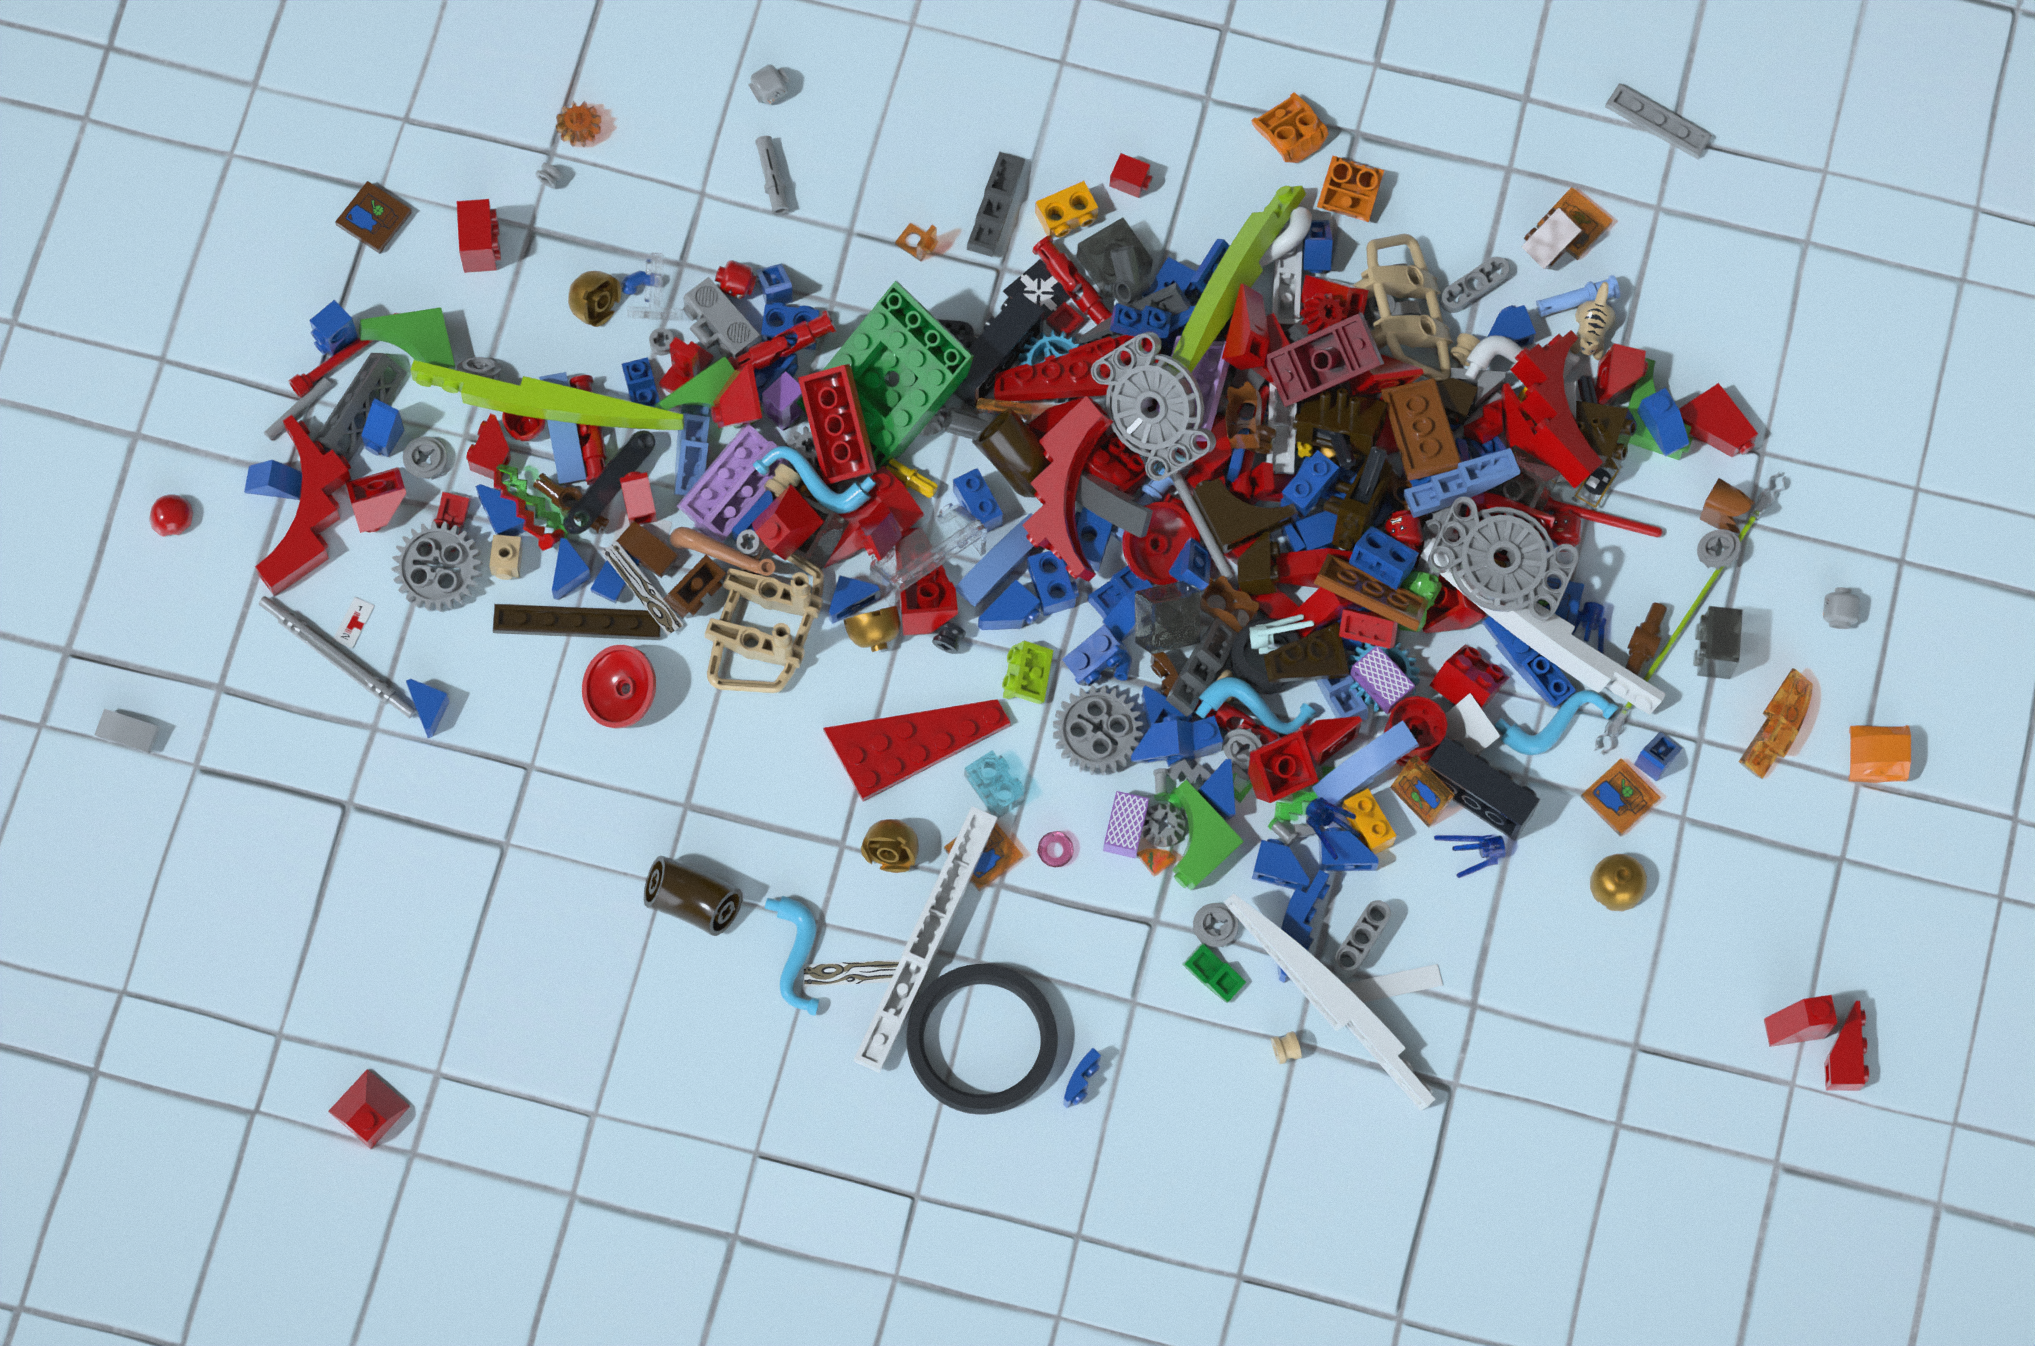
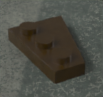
M1339 623L1331 624L1327 628L1313 632L1300 640L1293 641L1268 652L1264 656L1269 683L1334 679L1348 676L1349 670L1342 637L1339 636Z

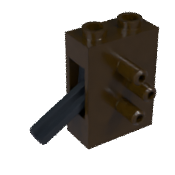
M1582 375L1577 381L1581 401H1576V418L1574 417V420L1590 447L1603 461L1599 467L1619 470L1622 460H1625L1627 457L1629 440L1636 432V421L1629 409L1599 404L1593 377L1591 375Z
M1344 388L1337 391L1324 390L1319 394L1303 399L1301 413H1296L1293 422V429L1297 430L1296 442L1335 450L1340 466L1344 467L1345 470H1350L1352 466L1356 465L1354 454L1367 457L1371 448L1376 446L1386 424L1387 402L1351 395Z
M1373 446L1371 448L1369 456L1366 457L1352 484L1337 480L1334 488L1346 494L1344 500L1332 495L1325 502L1324 511L1337 515L1332 539L1333 545L1353 552L1355 544L1369 527L1373 525L1386 499L1393 465L1384 462L1387 451L1380 446Z

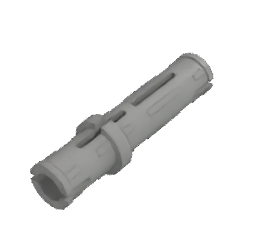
M768 135L761 136L755 140L766 182L764 185L765 193L769 194L772 213L774 215H782L789 211L784 193L786 189L785 182L781 180L772 137Z

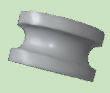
M544 162L541 165L542 170H538L535 175L544 185L554 189L557 186L556 181H560L563 176L554 166Z
M665 328L655 329L649 337L651 350L660 356L669 354V345L674 339L672 333ZM659 337H664L666 341L665 346L659 347V343H657Z
M745 530L737 537L736 545L740 552L750 557L757 556L762 552L764 542L757 536L755 531ZM748 538L754 539L752 542L754 547L752 549L746 547L749 544Z

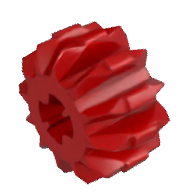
M1317 293L1304 302V309L1301 310L1300 315L1305 319L1301 325H1306L1309 328L1307 334L1316 333L1347 319L1343 315L1346 308H1342L1339 305L1340 299L1333 300L1331 293L1325 295Z

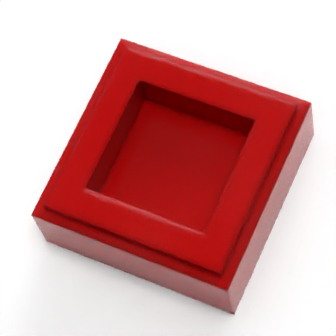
M1066 302L1061 304L1046 319V324L1060 336L1065 331L1066 339L1084 323V318Z

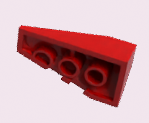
M1509 383L1503 385L1500 393L1502 396L1506 449L1511 448L1520 470V474L1511 478L1509 483L1514 492L1517 491L1522 499L1535 494L1537 490L1542 491L1550 488L1557 470L1530 442V439L1535 435V425L1531 419H1524L1525 413L1524 409L1520 406L1521 402Z
M1440 574L1438 579L1441 582L1442 588L1433 606L1426 610L1427 615L1423 632L1435 633L1466 629L1486 617V613Z

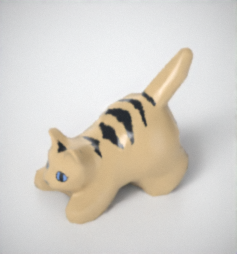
M1607 282L1601 284L1595 300L1586 301L1577 308L1575 317L1576 322L1580 326L1576 334L1578 339L1570 347V351L1573 354H1578L1581 351L1585 355H1593L1595 360L1602 359L1604 355L1605 334L1615 324L1616 317L1613 308L1606 303L1609 292Z

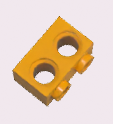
M1082 181L1036 201L1035 214L1047 236L1061 238L1069 234L1076 227L1091 225L1098 217V206L1085 181ZM1076 204H1083L1084 206H1086V208L1083 210H1077L1073 206ZM1056 214L1061 216L1062 219L1054 221L1049 217Z
M1368 788L1343 802L1341 811L1358 840L1376 855L1394 845L1397 835Z

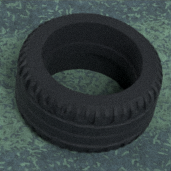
M1262 618L1250 622L1238 632L1232 646L1231 667L1236 678L1247 682L1259 694L1280 693L1296 682L1269 683L1268 676L1253 670L1244 657L1245 648L1251 643L1249 627L1278 621L1277 619ZM1296 630L1273 634V638L1284 645L1301 639Z

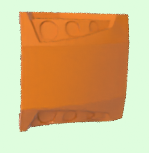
M1295 92L1290 94L1288 99L1262 116L1251 120L1255 129L1279 152L1284 162H1300L1320 149L1329 135L1327 127L1317 117L1312 108Z
M1332 155L1317 207L1369 222L1385 170Z
M1863 725L1849 727L1850 774L1848 781L1868 783L1907 782L1911 765V732L1909 725L1902 727Z

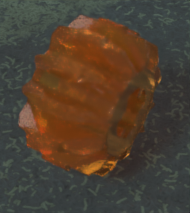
M573 101L571 103L572 108L563 105V114H557L556 117L558 122L556 130L558 133H561V140L563 142L570 140L572 147L577 142H580L585 147L586 140L594 143L596 140L594 134L601 133V126H599L601 116L596 115V108L594 106L588 108L585 101L580 106H577V103Z

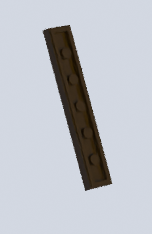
M494 604L493 633L660 640L661 627L648 610Z

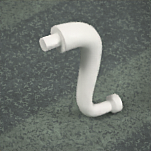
M1298 207L1292 211L1289 226L1272 242L1260 259L1259 264L1261 267L1281 257L1305 238L1310 230L1312 220L1309 210Z
M1489 336L1479 342L1469 354L1466 361L1470 366L1465 376L1475 380L1479 370L1485 371L1495 355H1502L1516 364L1518 361L1515 357L1523 349L1507 337ZM1568 352L1565 359L1564 379L1568 376L1572 366L1576 365L1580 360L1578 356Z

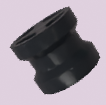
M947 621L939 627L940 632L934 636L932 643L942 651L956 654L959 650L958 643L964 639L966 632L960 626Z

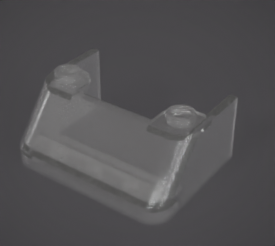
M947 504L940 510L938 516L897 542L882 560L877 561L875 555L871 557L872 562L870 563V580L873 584L878 585L880 594L889 606L896 605L899 612L900 592L970 545H973L981 556L986 553L987 529L978 518L962 505Z

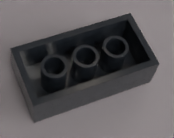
M1019 291L1013 298L1010 296L1004 301L1001 306L1002 311L996 318L992 316L984 325V332L979 337L974 336L966 347L974 357L968 375L953 394L973 409H976L995 387V374L1011 369L1018 361L1019 354L1024 353L1023 348L1025 344L1031 345L1030 339L1032 337L1038 338L1040 333L1043 332L1044 310Z
M1447 737L1444 738L1428 761L1421 779L1514 841H1516L1533 816L1540 801L1536 797V792L1527 786L1521 787L1513 781V778L1508 773L1502 770H1495L1489 766V762L1484 757L1472 755L1466 751V747L1461 742L1455 739L1450 740Z

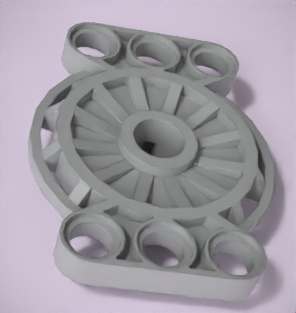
M1148 331L1137 335L1097 360L1092 365L1091 375L1097 383L1109 385L1106 408L1108 416L1113 421L1111 424L1113 431L1121 442L1132 451L1149 457L1145 465L1146 473L1152 480L1160 481L1211 452L1216 445V438L1210 430L1201 428L1204 403L1202 392L1196 379L1178 360L1159 354L1161 340L1157 334ZM1144 337L1150 339L1153 344L1151 352H1146L1142 348L1141 342ZM1123 350L1131 355L1132 361L1130 365H1125L1121 361L1120 357ZM1167 363L1175 366L1181 372L1178 373L1175 369L1167 366ZM1101 364L1109 366L1111 370L1109 378H1104L1101 375ZM1185 377L1187 378V380H1188L1189 383L1191 384V387H1192L1194 393H1192L1189 384H1188V383L1186 382V380L1184 379ZM1153 398L1159 402L1160 412L1156 410L1148 411L1147 408L1153 405ZM1195 398L1197 403V415H1195ZM1198 435H1203L1207 439L1206 449L1198 447L1196 443ZM1177 447L1182 448L1186 453L1184 462L1178 461L1175 456ZM1156 460L1161 461L1165 466L1163 475L1158 474L1154 469Z
M1459 497L1448 511L1428 556V565L1436 573H1445L1451 569L1452 576L1462 593L1480 607L1492 611L1510 612L1523 609L1529 605L1531 615L1535 619L1543 621L1551 618L1557 610L1579 556L1576 548L1569 544H1562L1554 549L1546 530L1536 519L1525 512L1506 507H1495L1477 512L1476 504L1472 499ZM1461 503L1468 505L1471 510L1470 516L1460 517L1456 512V506ZM1506 513V515L1490 516L1489 514ZM1533 526L1541 533L1544 540H1542L1540 534L1533 528ZM1446 529H1456L1460 535L1457 542L1448 541L1445 537ZM1503 550L1508 551L1506 556L1510 560V567L1503 568L1498 566L1494 561V553H1501ZM1565 550L1571 554L1572 562L1570 564L1564 565L1559 562L1557 556L1560 551ZM1441 552L1447 555L1449 559L1447 566L1440 567L1434 562V555ZM1460 564L1461 570L1457 572L1456 566ZM1555 575L1559 577L1561 587L1559 589H1551L1547 585L1548 576ZM1461 577H1464L1467 584L1473 589L1472 592L1464 586L1460 579ZM1479 594L1485 599L1492 600L1493 604L1480 600L1476 595ZM1527 596L1528 601L1526 602L1523 601V597ZM1546 600L1550 604V612L1548 614L1539 613L1536 609L1537 601ZM1515 601L1517 604L1513 606H1499L1500 602Z

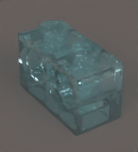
M991 750L964 768V776L991 815L999 819L1024 803L1023 793L1025 788L1017 777L1014 779L1007 771L1010 768L1003 756L999 755L997 757L994 751ZM985 768H992L996 774L992 777H985L981 771ZM1001 790H1007L1012 796L1007 800H1002L997 796V793Z

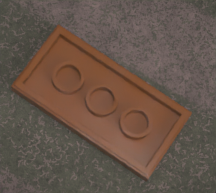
M1435 378L1381 390L1383 402H1387L1386 412L1407 480L1410 481L1457 469L1461 459Z
M1327 554L1314 584L1414 631L1417 630L1429 602L1427 599L1401 587L1395 590L1331 554Z

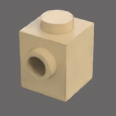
M493 535L489 564L492 575L503 580H510L512 577L520 576L523 551L521 537Z

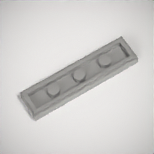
M1621 83L1618 84L1605 105V108L1697 160L1712 137L1708 132Z

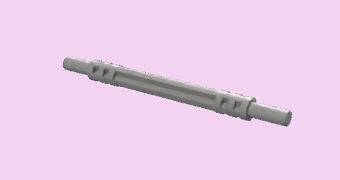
M266 596L261 598L258 605L277 618L278 624L384 704L392 705L409 719L413 717L416 709L398 697L393 688L289 610L284 611Z

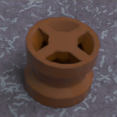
M1260 425L1259 448H1248V450L1259 454H1272L1274 448L1272 439L1276 437L1277 431L1269 426ZM1249 428V433L1254 434L1255 432Z

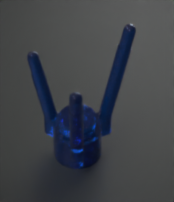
M1596 602L1584 603L1583 610L1578 613L1574 633L1580 622H1582L1581 626L1586 629L1584 641L1588 642L1592 630H1597L1598 628V651L1604 655V633L1607 621L1603 617L1605 607Z
M1323 797L1316 798L1306 808L1305 814L1309 817L1306 823L1313 828L1332 858L1337 860L1338 855L1319 826H1328L1334 822L1359 838L1361 834L1336 817L1334 812L1351 819H1355L1356 815L1328 802Z
M1492 835L1434 836L1436 841L1479 842L1452 847L1453 851L1479 849L1481 858H1486L1485 861L1457 873V878L1464 877L1487 866L1497 865L1498 859L1504 858L1506 855L1505 843L1501 835L1493 837Z

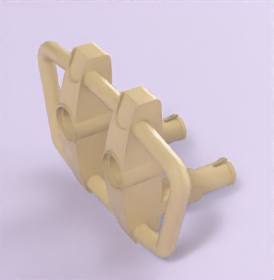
M1404 233L1369 241L1366 247L1368 269L1361 273L1363 279L1353 284V286L1369 290L1367 300L1373 296L1376 297L1381 319L1373 323L1375 329L1370 332L1378 350L1388 345L1394 359L1423 368L1424 374L1422 376L1428 379L1435 378L1437 383L1450 379L1451 365L1448 345L1453 343L1449 333L1450 327L1443 323L1436 296L1441 293L1438 289L1437 278L1429 273L1417 240L1413 236ZM1405 244L1408 246L1415 264L1409 266H1379L1377 250ZM1386 294L1396 296L1397 298L1426 299L1430 316L1426 314L1421 316H1391ZM1400 344L1411 348H1437L1440 371L1405 356Z
M764 544L762 552L757 556H752V558L759 560L763 551L769 548ZM796 552L787 559L813 576L812 593L808 576L801 572L795 573L792 576L793 580H791L790 586L772 577L752 574L751 571L741 569V571L732 568L728 569L723 583V588L730 591L720 619L710 618L704 633L705 638L713 642L707 669V679L713 687L719 690L778 693L785 687L794 674L795 669L801 666L805 655L804 644L814 618H818L823 605L824 573L821 568ZM769 589H772L777 592V594L771 598L765 597L763 595V593ZM741 596L759 604L765 609L803 616L794 642L792 641L790 628L785 623L776 624L773 627L772 635L761 632L753 627L730 623L739 597ZM749 639H755L759 642L753 648L745 646L744 643ZM724 647L741 654L747 659L785 666L775 682L721 679L718 676Z

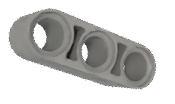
M1381 900L1370 902L1340 946L1333 962V969L1339 976L1349 978L1358 971L1386 928L1391 910L1385 902ZM1379 911L1383 914L1384 919L1375 921L1370 917V912ZM1364 934L1368 937L1369 942L1360 944L1355 940V935ZM1349 957L1353 960L1354 965L1345 967L1340 963V958Z

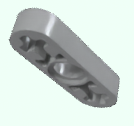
M1492 257L1446 287L1440 301L1442 308L1449 313H1457L1503 283L1509 273L1508 262L1501 257ZM1492 266H1494V268L1496 269L1499 267L1502 268L1500 273L1501 275L1495 272L1492 275H1490L1489 280H1487L1486 276L1491 273ZM1471 279H1477L1482 283L1483 287L1478 291H1474L1468 287L1467 282ZM1462 289L1464 293L1459 296L1457 304L1454 301L1449 303V295L1456 297L1461 293Z

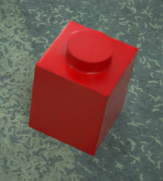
M1120 153L1110 175L1109 187L1139 198L1143 190H1148L1153 178L1152 175H1149L1150 164Z

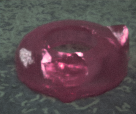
M1054 831L1045 834L1040 839L1036 852L1044 864L1057 868L1066 865L1071 860L1074 849L1073 843L1067 835L1060 831ZM1052 842L1058 843L1062 847V854L1058 858H1052L1047 853V846Z

